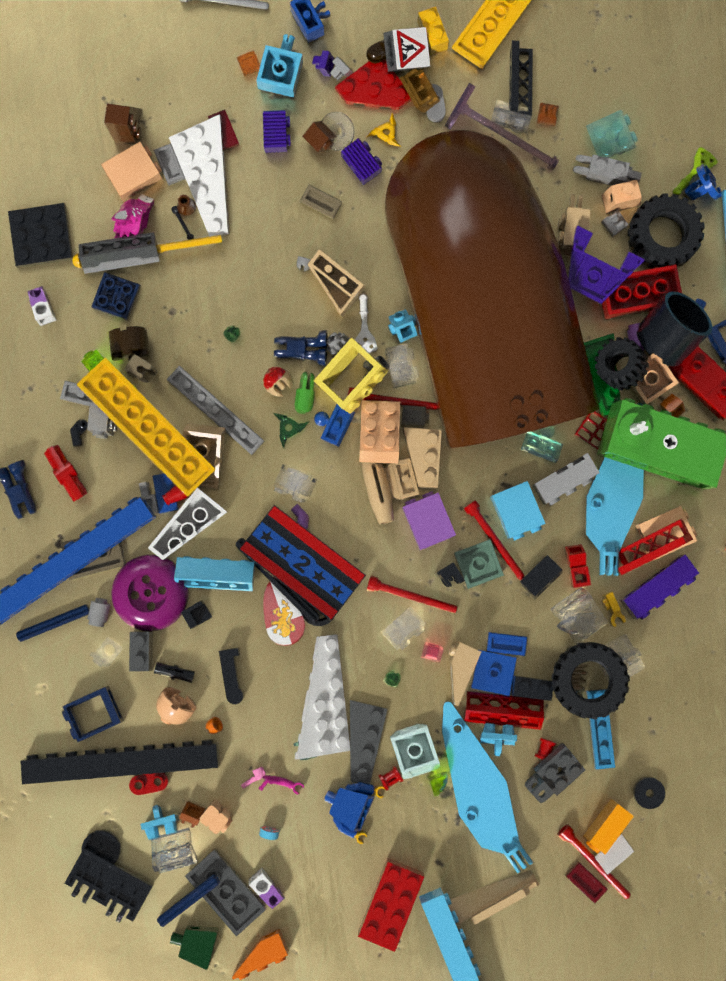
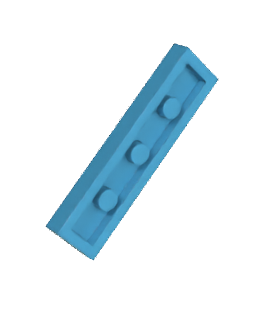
M607 689L586 691L587 699L598 698ZM610 715L604 718L598 717V719L589 718L595 769L615 768Z

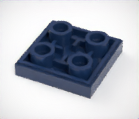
M104 272L91 307L128 321L141 285Z

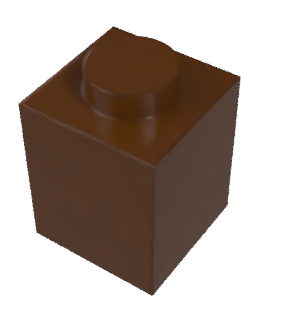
M322 121L312 123L302 137L317 152L331 149L334 145L333 141L337 136Z

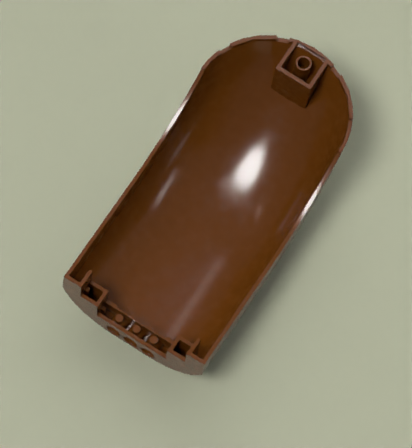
M469 130L441 132L417 143L401 159L390 178L385 199V216L413 309L447 446L458 448L504 439L577 419L600 409L562 255L543 205L520 160L511 150L496 139Z

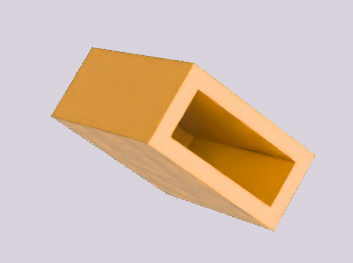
M610 799L583 835L587 839L585 843L597 854L601 851L606 855L634 816Z

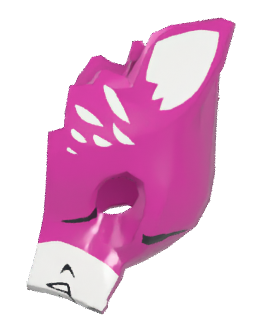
M141 194L137 200L129 199L120 206L119 211L111 218L115 221L113 231L116 232L114 238L143 234L144 229L147 228L154 199Z

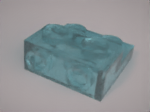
M619 110L586 126L598 156L609 158L637 147L635 142L638 141L635 131H630L629 125L632 123L628 113L624 115L623 111Z

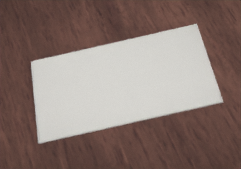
M621 834L606 855L600 852L595 856V859L608 875L629 857L634 850Z

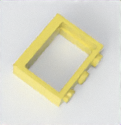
M350 338L315 378L314 382L343 410L351 414L360 406L361 401L372 393L377 383L383 380L382 378L388 370L360 343ZM360 353L374 367L346 399L342 400L329 386L357 354Z

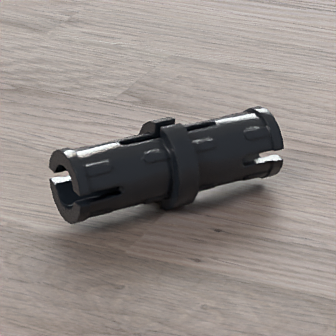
M159 662L156 663L154 674L170 677V680L178 679L192 683L195 671L179 668L175 664L171 666Z

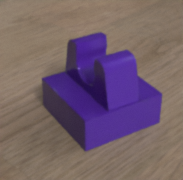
M323 50L321 56L313 57L312 64L316 65L315 68L319 69L324 76L331 77L330 72L334 67L332 61L335 58L330 51Z

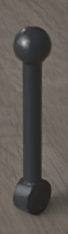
M173 206L171 209L172 213L176 214L187 234V239H194V235L189 232L179 214L177 206Z

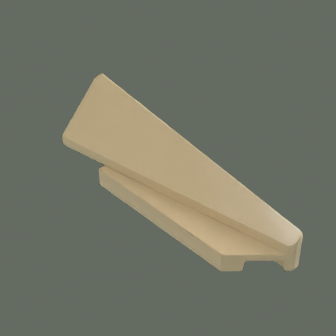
M529 870L450 899L452 904L449 905L451 911L455 910L459 920L456 925L470 917L474 925L526 897L530 893L529 890L539 884L533 872Z

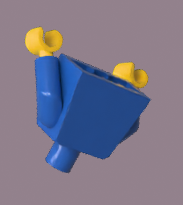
M366 783L348 784L345 788H339L337 794L329 790L324 800L332 804L329 814L333 816V821L338 830L351 838L356 837L359 844L364 843L363 840L359 839L360 835L368 837L366 832L361 829L374 797H384L377 793L380 788L385 789L381 785L374 788V785Z

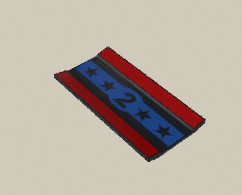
M273 505L263 520L238 549L330 621L333 620L366 576L275 505Z

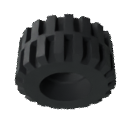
M617 337L616 341L611 339L608 344L604 343L602 345L604 347L602 350H598L599 356L595 357L597 362L595 369L598 370L597 374L612 388L622 391L624 388L629 390L632 385L636 387L638 381L642 382L644 380L643 375H647L648 371L646 368L649 367L648 357L633 340L626 337L624 339ZM624 357H629L627 365L623 369L615 371L617 362Z

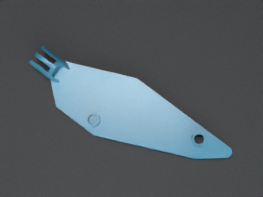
M604 457L598 470L600 473L596 475L586 496V535L600 552L599 575L606 574L611 576L613 573L614 576H619V551L643 500L644 470Z
M445 702L443 706L442 734L459 816L482 848L504 854L515 871L520 873L521 870L511 855L514 856L522 869H526L527 865L518 850L529 865L534 862L520 844L507 781L451 702ZM456 725L461 727L460 732L455 731L454 727Z

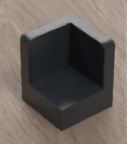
M203 600L181 612L190 629L212 618Z

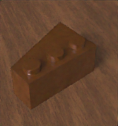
M107 104L104 123L114 142L137 144V138L140 139L141 127H139L141 108Z

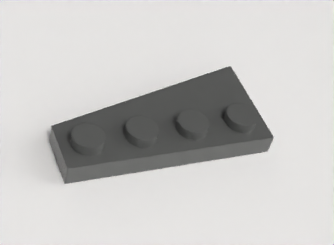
M350 700L351 781L370 784L387 708Z

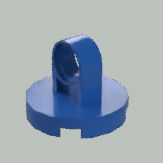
M704 164L698 166L696 170L700 179L685 189L689 199H698L707 192L714 200L722 197V190L720 186L716 188V178L708 166Z

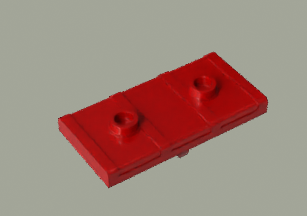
M698 346L680 365L669 366L668 368L675 378L719 420L722 419L724 421L726 419V372Z

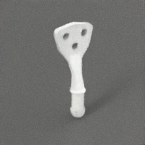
M362 293L359 296V314H361L362 326L355 340L368 352H373L377 350V344L374 336L368 330V297L365 293Z

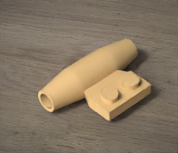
M410 458L399 460L398 463H390L385 468L383 463L362 462V474L369 502L379 525L393 522L392 498L404 500L419 496Z

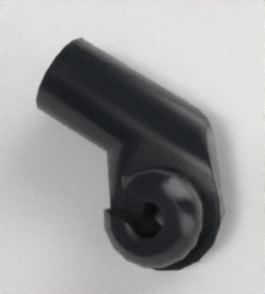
M84 419L76 421L70 429L73 447L82 446L81 435L88 426V422Z

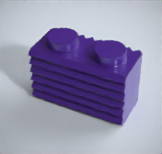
M286 110L263 111L265 153L287 152V146H291L290 134H287V128H290V116H286Z
M357 138V140L341 151V157L360 182L365 185L382 172V162L377 156L373 157L370 153L371 148L366 141L362 142Z

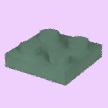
M491 540L454 553L467 589L504 576Z

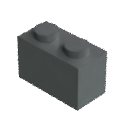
M130 632L129 671H152L153 632Z

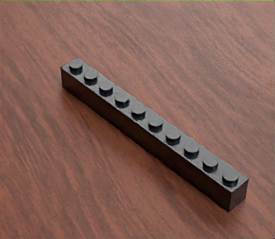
M213 739L202 740V744H194V741H185L180 746H175L174 743H164L163 747L156 748L155 744L143 745V749H136V746H127L121 751H116V748H105L104 752L90 749L85 750V754H77V751H68L62 756H58L57 752L47 753L46 757H38V754L26 755V759L20 761L22 784L218 768L220 766L218 742L213 743Z

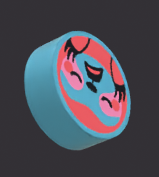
M261 826L259 835L264 839L276 840L279 837L280 831L274 827Z

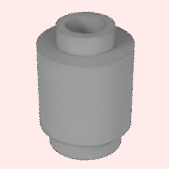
M96 598L95 601H91L87 618L89 625L104 627V623H107L110 609L107 599Z

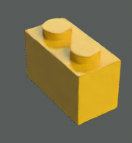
M436 6L418 12L417 23L419 28L426 27L429 54L433 55L447 50L449 39Z

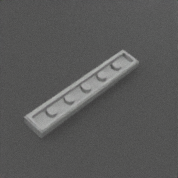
M178 366L167 378V381L219 427L226 428L225 432L251 455L265 442L181 366Z

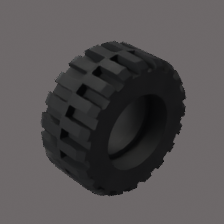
M668 193L661 194L660 197L655 195L638 208L629 223L630 228L627 235L630 237L628 241L629 247L633 246L634 250L632 253L645 259L644 262L649 263L648 267L652 269L655 266L658 268L670 265L682 266L701 246V241L704 239L702 231L705 229L704 222H700L702 215L700 212L697 213L695 211L697 207L694 203L692 205L687 203L688 199L685 197L679 199L677 194H672L671 197H668ZM658 217H666L676 222L682 233L680 244L676 247H664L656 243L649 230L651 221Z
M595 642L578 643L567 648L554 664L551 678L553 691L558 701L570 713L585 719L604 718L609 716V713L618 710V706L624 703L625 695L629 692L628 682L630 681V676L627 673L628 668L622 661L621 656L610 647ZM588 661L601 664L609 676L607 690L595 699H586L579 696L572 686V674L575 668Z

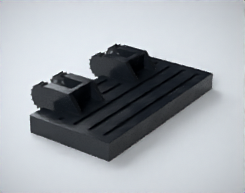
M84 847L64 883L72 887L75 881L78 880L71 894L74 898L79 894L82 885H87L89 889L82 898V902L85 904L93 890H95V893L91 899L105 907L110 899H112L113 901L105 914L108 917L112 915L117 903L124 906L116 919L119 923L127 909L130 911L126 918L132 922L135 920L153 887V884L87 847Z

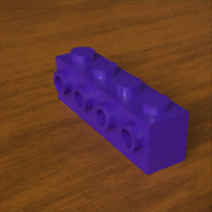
M686 554L680 555L620 601L633 619L640 618L642 620L650 614L649 610L653 607L659 608L666 602L664 599L669 595L673 597L681 591L680 587L685 583L689 585L696 580L695 576L699 572Z

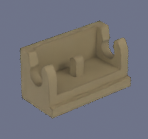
M135 354L124 369L130 377H135L143 383L149 382L143 378L146 372L154 376L158 372L153 365Z

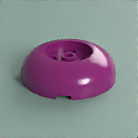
M142 555L133 558L121 567L114 578L111 596L115 611L127 625L141 631H158L171 626L181 617V612L186 609L189 590L188 587L184 586V580H179V583L175 582L176 564L168 558L162 560L157 555ZM145 575L150 577V582L147 584L142 581ZM160 586L166 588V593L163 595L158 592ZM147 589L152 591V594L149 597L146 596L147 593L145 591ZM134 591L139 593V598L136 600L131 597ZM149 602L155 604V609L152 611L147 608Z

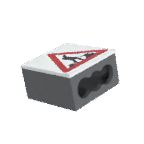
M426 27L397 29L383 33L388 72L430 67Z

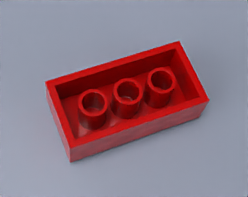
M677 265L633 272L602 303L605 320L650 312L667 293H682Z
M387 858L358 930V937L395 952L424 880V873Z

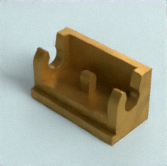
M417 68L412 69L406 75L400 77L414 106L419 111L425 113L440 102L439 97L422 69L420 71Z

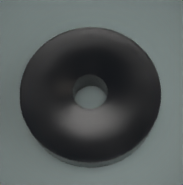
M643 777L635 783L633 797L641 807L654 809L663 803L665 788L659 780L653 777ZM649 789L652 790L651 796L646 795V791Z

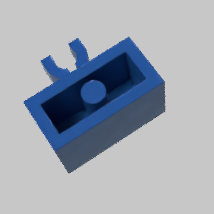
M293 0L290 2L291 13L307 43L324 36V25L320 19H326L331 16L329 10L320 12L321 9L326 7L324 1L320 2L316 8L313 7L310 0Z

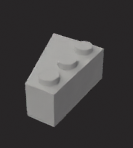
M587 453L535 483L533 487L543 504L549 503L551 506L560 501L559 496L565 493L568 496L577 491L576 486L582 484L584 487L593 482L592 477L600 472Z

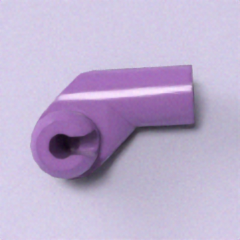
M296 504L291 511L298 517L297 522L307 529L309 516Z

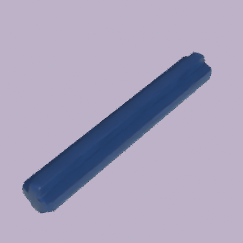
M82 605L16 633L19 642H22L88 615L89 607L88 605Z
M214 874L161 914L157 918L159 925L164 927L214 889L220 883V879Z

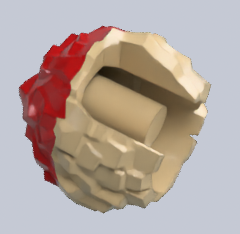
M280 367L267 369L268 371L264 374L263 378L266 391L273 396H283L280 391L286 385L291 388L294 384L290 372Z

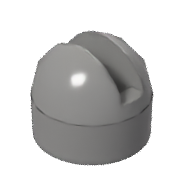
M298 256L297 268L301 270L302 266H305L304 271L309 270L308 263L311 259Z

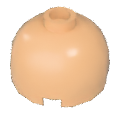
M166 687L160 693L156 709L164 723L180 725L193 716L196 705L190 697L186 696V699L178 695L181 691L172 687Z

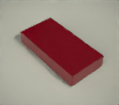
M225 109L208 116V119L219 114L221 115L223 152L239 146L238 139Z
M579 861L565 875L594 904L608 890Z

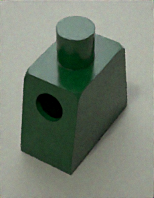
M187 925L184 935L172 933L170 944L180 946L179 958L208 970L219 928Z

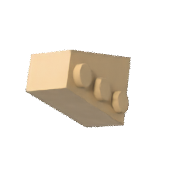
M320 249L308 263L311 271L339 314L343 317L366 286Z
M403 428L402 431L417 487L420 489L437 490L442 430Z

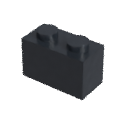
M513 675L510 694L512 696L552 701L553 683L552 680Z

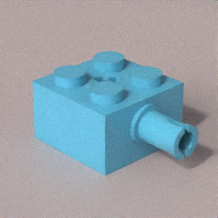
M284 34L281 48L265 45L256 81L257 87L260 90L294 98L303 65V56L301 53L291 51L295 37L290 35L288 40V34Z

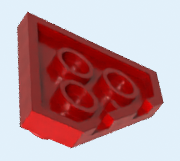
M385 60L377 64L368 61L335 86V90L346 104L354 105L356 103L369 107H388L393 110H399L411 101L394 71L388 72Z

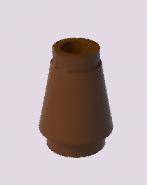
M181 195L178 198L177 209L180 214L188 216L195 211L196 204L187 195Z

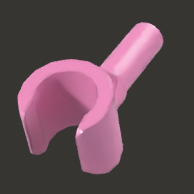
M263 767L252 770L254 777L244 782L241 787L244 789L251 783L262 779L265 776Z

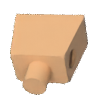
M637 180L612 185L601 195L606 213L614 212L617 209L623 210L639 206L642 200Z

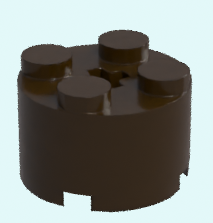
M129 326L126 327V330L120 331V328L109 331L110 352L113 361L123 360V358H128V361H130L134 354L139 357L149 356L147 329L145 330L144 327Z

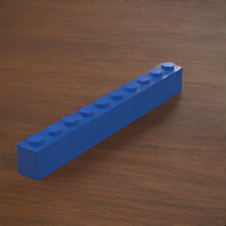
M141 497L131 499L127 502V507L115 510L111 513L112 517L108 520L103 519L95 525L96 528L91 532L90 530L83 532L79 536L80 539L75 543L74 541L69 542L64 546L65 550L50 555L48 557L49 561L34 566L32 568L33 572L18 577L16 579L17 583L13 586L7 585L1 589L0 625L155 519L156 515L146 500Z

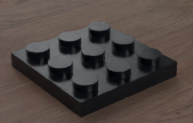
M65 203L8 211L15 266L17 268L73 259Z

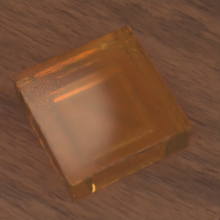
M254 50L237 57L244 76L259 71L260 63Z

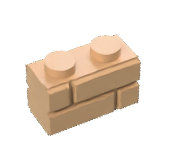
M217 800L210 804L199 820L206 827L209 826V829L214 834L220 831L224 833L233 821L230 819L232 812L225 807L222 808L223 805Z

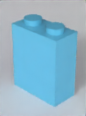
M528 481L490 497L508 539L513 538L515 541L525 537L524 532L529 530L531 533L542 530L541 525L546 524Z

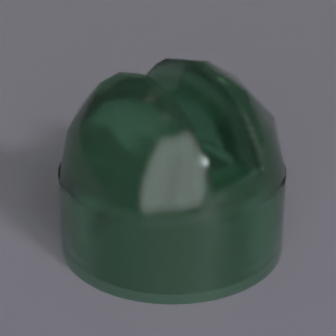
M231 325L224 330L223 334L228 341L235 342L240 336V330L238 327L235 328L234 325Z
M394 670L389 671L384 678V682L391 687H397L401 680L400 674H395Z

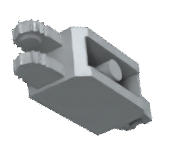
M576 155L578 162L589 164L588 168L575 166L573 171L577 174L586 175V179L612 186L632 180H637L639 183L642 173L632 170L633 167H630L628 162L598 155H592V157Z

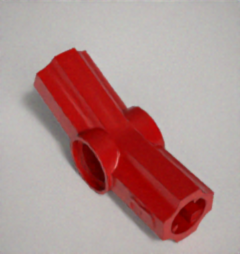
M60 446L49 447L44 453L45 457L52 466L56 479L64 486L73 502L88 494L78 478V473L71 462L67 460Z

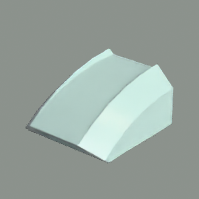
M416 724L400 729L390 737L403 779L413 778L441 767L427 725Z

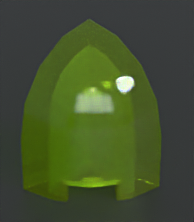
M447 771L428 777L434 797L440 795L446 788L448 782Z

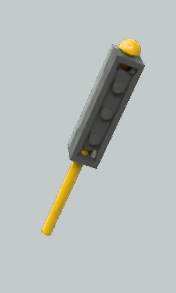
M151 232L79 244V253L73 256L72 262L77 268L83 267L84 274L160 262L159 253L164 251L221 243L222 238L221 235L157 245L155 234Z

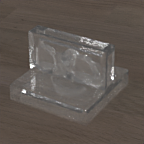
M626 634L605 645L621 656L622 661L628 668L627 673L630 677L646 668L639 657L642 654L638 648L633 647ZM598 663L603 674L609 682V676L606 669Z
M189 827L178 830L173 834L160 835L159 838L151 840L152 868L154 872L159 871V873L198 863L197 855L192 846Z

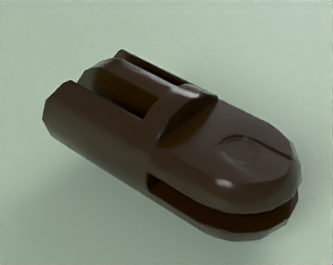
M384 39L367 49L366 57L371 63L377 64L386 60Z

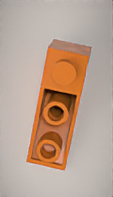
M280 929L259 939L232 975L233 980L236 978L242 980L248 977L250 972L254 970L260 972L266 969L268 964L272 962L277 964L286 959L289 950Z

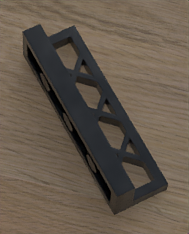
M512 40L510 48L509 117L531 118L533 49L519 48L520 41ZM519 55H528V60L522 63L519 60ZM522 69L528 74L524 80L519 77V72ZM521 86L528 90V93L524 96L519 94ZM519 104H525L528 107V112L518 111Z

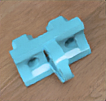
M485 723L480 736V743L494 744L495 756H500L502 753V745L515 746V741L517 742V735H514L513 725H503L502 734L495 733V724Z
M155 805L153 807L155 820L140 824L141 829L145 830L148 840L160 837L158 827L162 825L165 827L166 835L176 833V821H179V817L175 814L163 817L161 807Z

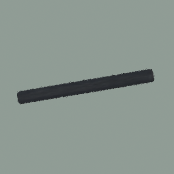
M240 538L236 542V547L239 549L246 540ZM254 562V565L312 624L320 619V615L307 602Z

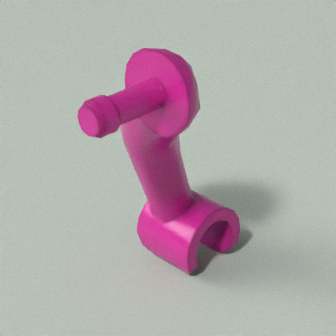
M265 775L263 776L265 781L258 789L262 791L267 783L288 787L293 789L295 794H300L295 789V786L301 785L304 788V784L301 781L294 783L282 777Z

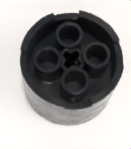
M669 292L641 321L639 330L636 333L639 342L649 354L653 352L663 359V364L678 366L712 332V323L704 309L693 299L679 292Z

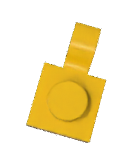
M613 592L602 595L604 598L602 600L604 608L612 613L610 624L616 627L615 619L617 617L621 619L622 623H625L626 619L620 611L621 609Z

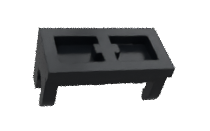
M547 555L520 583L534 599H537L563 573V570Z
M454 562L435 573L446 587L452 586L449 581H453V579L457 584L465 581Z

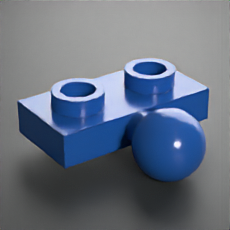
M336 404L330 418L326 412L320 411L316 413L314 417L315 423L318 426L326 425L321 439L339 447L355 412L353 411L350 414Z

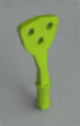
M700 147L694 156V165L690 174L681 179L678 186L673 189V194H682V191L689 186L693 176L697 174L696 168L704 164L711 169L717 164V159L709 151Z

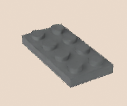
M214 849L189 871L185 877L196 888L212 875H217L220 883L204 895L203 898L235 936H238L266 910V907L220 853Z

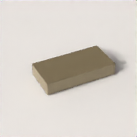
M310 184L300 199L301 203L334 219L342 204V201Z

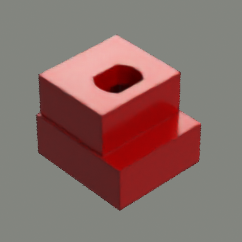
M582 544L565 547L567 563L570 569L586 566V552Z
M588 566L570 569V579L573 588L591 585ZM581 574L582 580H576L575 576Z

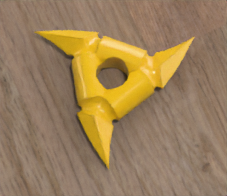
M393 113L389 122L378 126V128L375 127L367 135V137L377 135L383 141L388 142L387 144L402 147L394 139L396 122ZM389 130L390 133L386 135L383 133V131Z

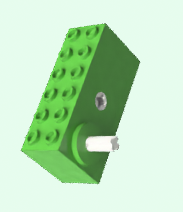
M629 398L619 400L611 405L597 455L702 490L717 488L726 458L725 430L718 428L713 430L708 428L707 424L700 422L695 424L690 422L689 418L683 416L677 418L672 416V413L669 411L661 410L659 412L654 410V407L651 405L643 404L641 406L635 404L636 401Z

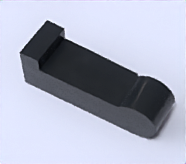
M239 648L219 651L226 698L229 703L235 705L244 699V691L239 685L235 656L240 655Z

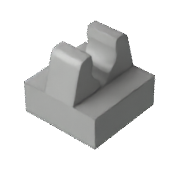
M338 56L332 61L336 66L330 74L335 79L339 80L344 75L348 77L354 73Z
M618 209L601 222L612 237L629 225Z

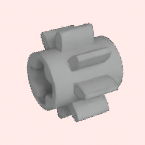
M332 333L326 341L329 345L327 350L332 355H336L350 338L344 333Z

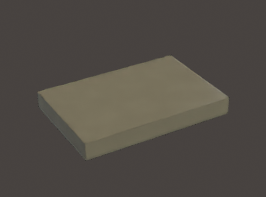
M76 538V539H73V540L61 542L60 544H61L62 551L65 550V549H64V546H65L66 544H68V543L71 542V541H74V543H75V542L78 541L80 538ZM121 542L69 577V580L122 567L126 564Z

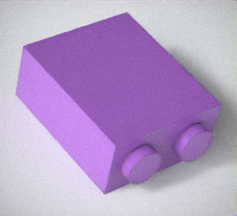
M433 491L422 495L423 499L416 501L414 498L405 502L406 506L402 507L419 551L456 536L439 493L434 494Z

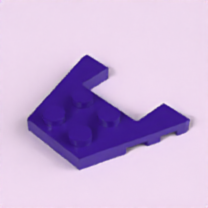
M576 226L568 272L570 288L602 304L645 259L628 252L620 268L617 269L584 252L593 233L580 226Z

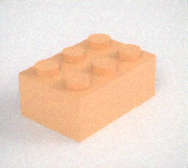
M362 400L359 462L398 463L400 402Z

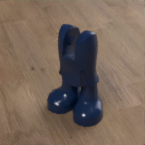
M320 330L316 337H275L274 344L287 345V350H274V357L279 359H301L303 361L309 359L317 361L321 366H326L327 350H307V347L327 348V330Z
M24 460L12 463L8 467L0 468V482L5 489L4 493L9 499L12 511L18 520L24 518L20 505L22 502L25 503L30 514L36 513V505L24 476L26 468ZM10 472L16 480L17 485L15 486L11 480Z

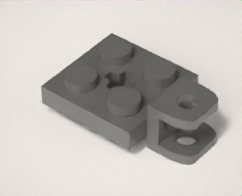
M561 743L533 768L536 772L525 782V787L540 803H543L553 794L558 796L585 771V768L566 745ZM558 767L563 768L562 771L558 773ZM537 783V785L534 788H532V784ZM544 790V794L539 796V793Z

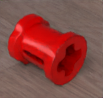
M540 738L541 744L534 756L543 760L553 751L557 743Z
M396 766L384 775H378L387 791L389 787L397 782L404 781Z

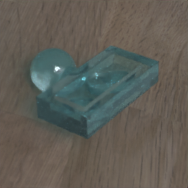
M549 426L540 429V435L527 432L520 450L557 463L563 444L549 439L555 433L554 427Z

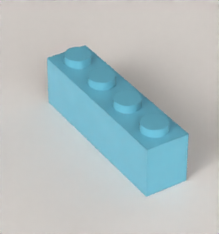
M189 556L177 557L174 580L178 583L179 580H184V586L189 588L253 591L255 565L254 562L249 560L231 561L230 559L214 560L208 557L202 559Z

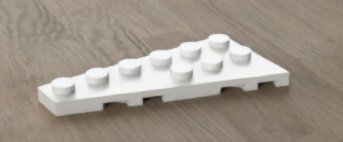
M220 114L169 137L209 237L217 235L223 237L229 234L225 162L222 144L223 134L221 129L222 118Z
M337 634L318 636L316 638L313 669L309 676L310 685L306 693L301 720L303 724L301 734L298 737L299 746L298 751L295 753V759L297 760L350 751Z

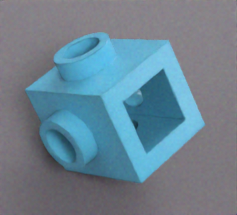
M406 309L388 317L390 333L392 336L396 335L400 343L418 335L415 328V318L413 315H409Z

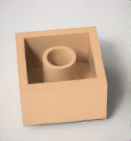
M653 352L647 356L649 367L646 368L648 371L647 375H643L644 380L642 382L638 381L636 387L631 386V389L642 404H649L679 383L668 366L662 363L663 359Z

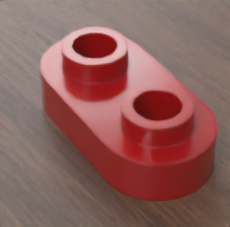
M165 772L140 774L130 780L129 788L135 795L159 792L168 786L169 778ZM156 778L161 779V785L155 783ZM136 782L142 783L141 789L136 787Z

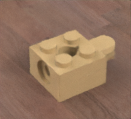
M571 194L569 206L565 213L561 214V218H559L558 229L561 231L556 240L562 255L571 256L576 226L586 230L589 228L590 209H582V195H578L576 208H574L575 194Z

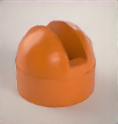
M213 717L207 721L206 729L209 730L210 734H217L222 731L223 724L219 718Z

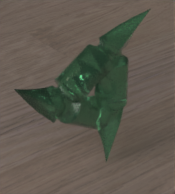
M273 413L281 421L279 437L283 448L287 438L301 432L310 422L298 424L286 415ZM288 424L291 425V426H292V430H291V431H286V430H285L286 425H288Z

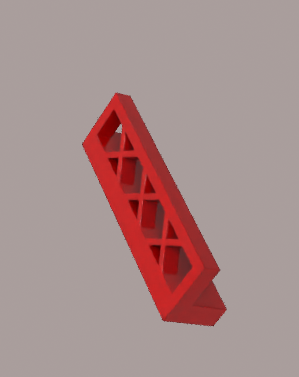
M680 519L620 549L619 559L623 566L619 567L618 570L621 575L693 540L684 521ZM679 525L684 535L681 537L671 535L673 527ZM660 534L667 537L665 545L655 543L657 535ZM641 543L651 545L649 553L639 551ZM627 550L635 553L633 561L629 563L623 554Z
M467 691L464 721L482 724L491 723L500 726L513 725V727L541 730L544 721V700ZM473 698L479 699L482 703L476 705L470 704V701ZM498 701L501 705L499 707H494L490 704V702ZM517 703L520 708L513 709L509 704ZM530 705L539 706V711H532L528 707Z

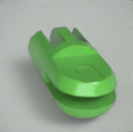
M303 372L301 375L294 403L297 413L305 414L313 408L315 391H313L315 376L313 373H310L308 376L307 372Z

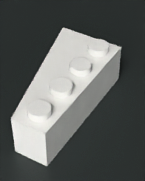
M196 488L150 544L148 549L164 560L226 514L227 511L199 488Z

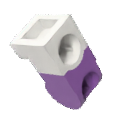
M43 286L29 290V301L38 324L43 326L57 321Z
M263 868L249 878V886L270 908L273 909L285 899L283 893L269 878Z

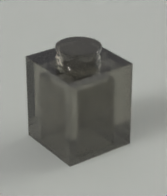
M403 405L401 427L424 428L425 423H429V412H426V407Z

